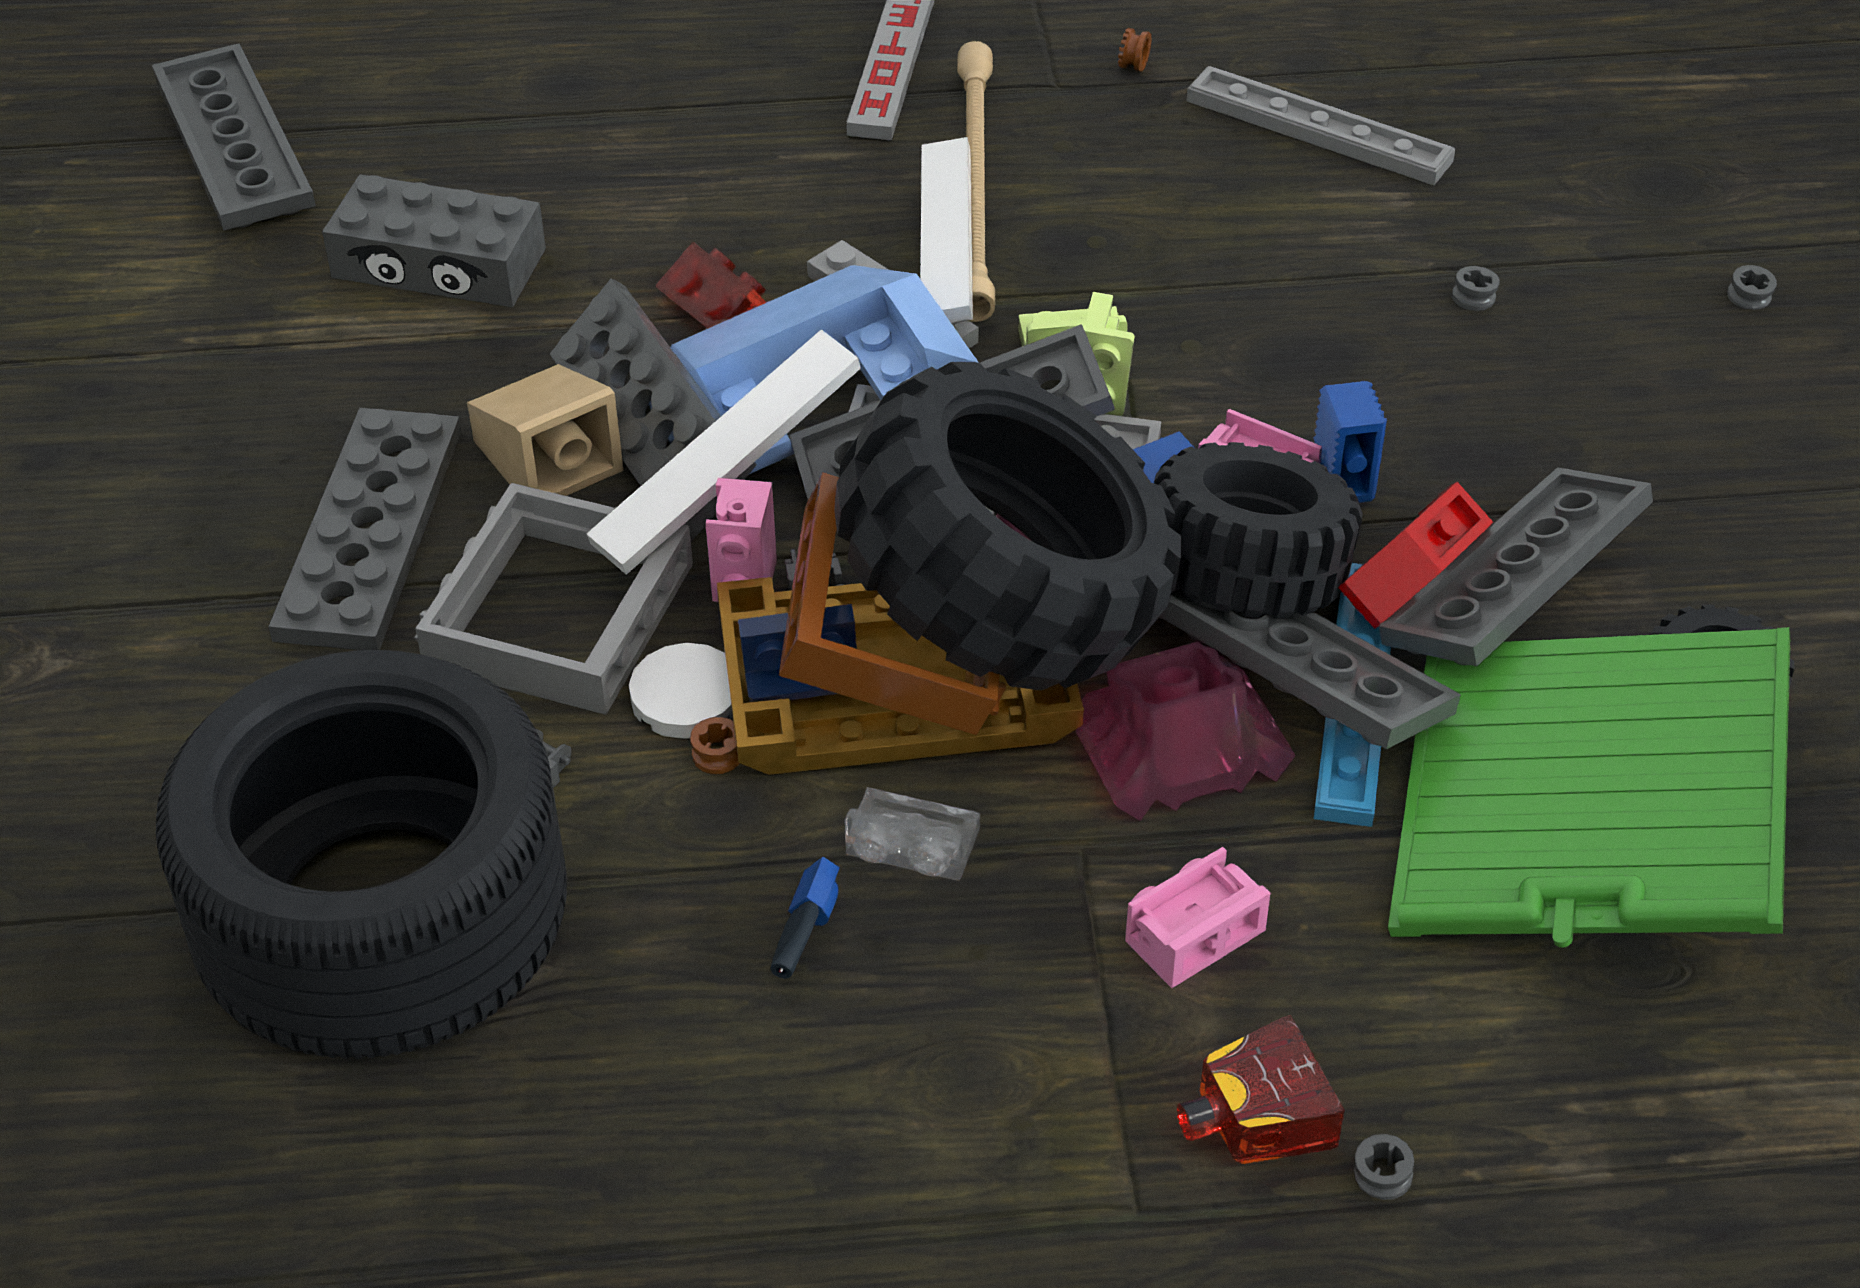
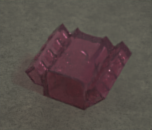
M1199 642L1118 663L1114 669L1107 671L1109 687L1088 692L1081 700L1084 709L1083 725L1075 730L1116 807L1139 821L1156 799L1177 811L1183 802L1219 790L1234 788L1241 793L1256 771L1277 782L1295 757L1293 750L1245 671L1224 657H1218V652L1215 649L1203 646Z

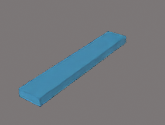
M1352 563L1349 577L1363 564ZM1341 592L1336 625L1390 655L1391 647L1382 645L1379 626L1374 629ZM1325 717L1313 819L1372 827L1381 746L1367 742L1358 732L1335 719Z

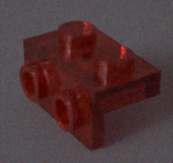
M694 242L691 243L655 285L667 298L706 329L766 303L761 297L766 289L745 271L737 277L732 273L736 266L716 248H713L708 254Z

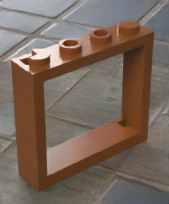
M822 472L804 509L779 676L977 735L989 715L996 716L999 713L1000 698L1006 690V684L999 681V674L989 671L982 677H979L966 670L964 682L821 638L837 531L834 508L836 484L839 477Z

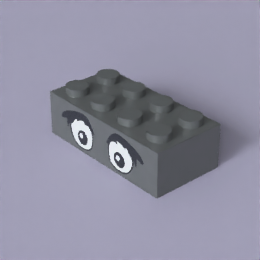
M359 174L322 231L331 278L506 307H513L546 249L540 202L476 193L470 190L431 186L420 182L399 181L376 175Z

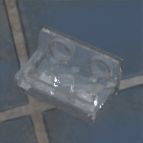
M867 787L858 810L849 809L845 817L846 855L859 857L871 863H885L918 871L926 876H940L960 881L980 829V813Z

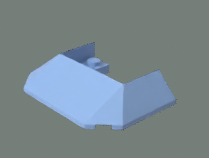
M856 265L848 266L676 342L670 347L720 416L725 414L820 330H823L858 357L860 370L880 400H882L886 392L931 366L937 370L950 362H978L917 274ZM651 401L648 404L650 409H652ZM673 431L668 437L670 444L674 440ZM787 434L755 461L757 465L750 474L794 454Z

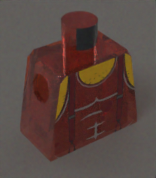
M1291 1015L1282 1017L1209 1054L1203 1061L1200 1085L1201 1097L1177 1105L1179 1124L1188 1141H1194L1220 1132L1234 1160L1242 1164L1325 1151L1338 1147L1345 1111Z

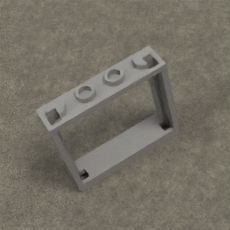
M511 483L498 504L490 507L487 520L477 536L471 537L468 540L463 557L454 571L446 574L443 578L439 593L429 609L419 614L421 621L415 628L416 636L414 638L419 644L420 654L460 665L472 672L478 673L498 687L607 715L693 565L689 526L682 525L639 563L643 564L642 568L587 661L582 663L463 632L525 535L602 554L590 544L587 533L615 508Z

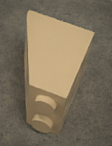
M557 364L467 402L473 441L509 484L515 483L568 496L624 471L614 391L609 386Z

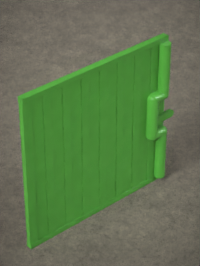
M1789 627L1765 630L1503 642L1477 667L1460 665L1454 661L1427 655L1424 674L1461 694L1455 715L1415 735L1388 923L1390 936L1552 934L1556 946L1567 947L1572 943L1573 933L1749 932L1750 934H1782L1790 672Z

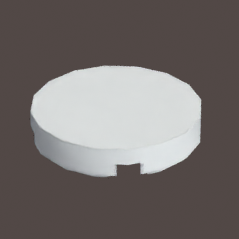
M694 643L665 646L647 655L633 670L629 682L633 713L640 722L643 719L644 722L651 725L652 731L662 736L687 739L690 738L694 726L702 720L711 717L727 718L730 716V719L733 717L725 653L709 645Z

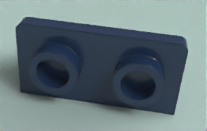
M852 604L825 607L821 638L857 649ZM788 613L738 619L749 703L787 698L797 700L838 694L779 676Z

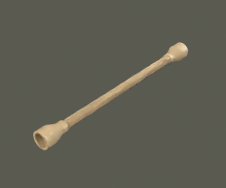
M972 41L964 44L958 51L957 71L964 82V89L966 91V137H968L971 150L973 319L969 321L980 322L991 317L995 311V288L988 277V270L985 266L984 91L986 89V82L993 71V54L986 44Z

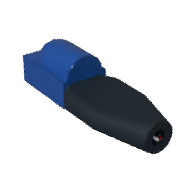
M825 857L820 858L804 870L788 909L791 915L786 922L770 967L771 972L779 978L788 979L793 975L814 925H825L829 921L836 903L839 888L835 879L840 867Z

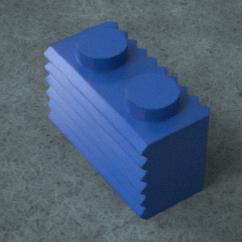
M1361 381L1325 385L1319 390L1321 396L1318 398L1320 404L1317 406L1319 412L1316 414L1318 420L1315 422L1317 428L1314 429L1316 436L1313 437L1315 444L1322 446L1320 464L1327 467L1328 473L1338 474L1346 481L1348 488H1352L1359 503L1370 502L1376 495L1387 418H1384V411L1381 410V404L1378 403V397L1375 396L1376 391L1372 389V383Z

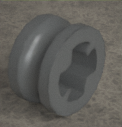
M1741 266L1733 273L1732 283L1728 287L1727 296L1732 303L1741 308L1750 310L1762 309L1770 304L1772 294L1777 287V280L1770 271L1760 266Z
M1464 267L1456 273V285L1452 291V299L1458 306L1467 310H1486L1492 307L1496 301L1495 293L1499 288L1500 279L1494 272L1484 267Z
M1388 1134L1373 1135L1362 1141L1357 1147L1354 1160L1355 1181L1361 1190L1371 1197L1381 1200L1396 1199L1403 1196L1410 1189L1413 1180L1414 1156L1408 1144L1400 1138ZM1379 1158L1388 1159V1166L1395 1162V1173L1389 1176L1380 1175V1168L1372 1172L1373 1160Z

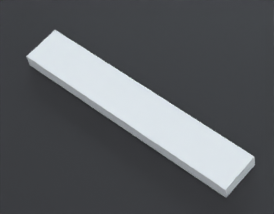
M968 137L922 145L920 280L951 323L973 319L971 150Z
M820 330L587 533L590 544L627 575L717 495L716 482L718 478L736 479L861 369L858 357L823 330Z

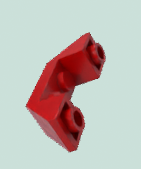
M1458 482L1449 485L1418 513V517L1338 587L1374 629L1438 576L1493 523Z

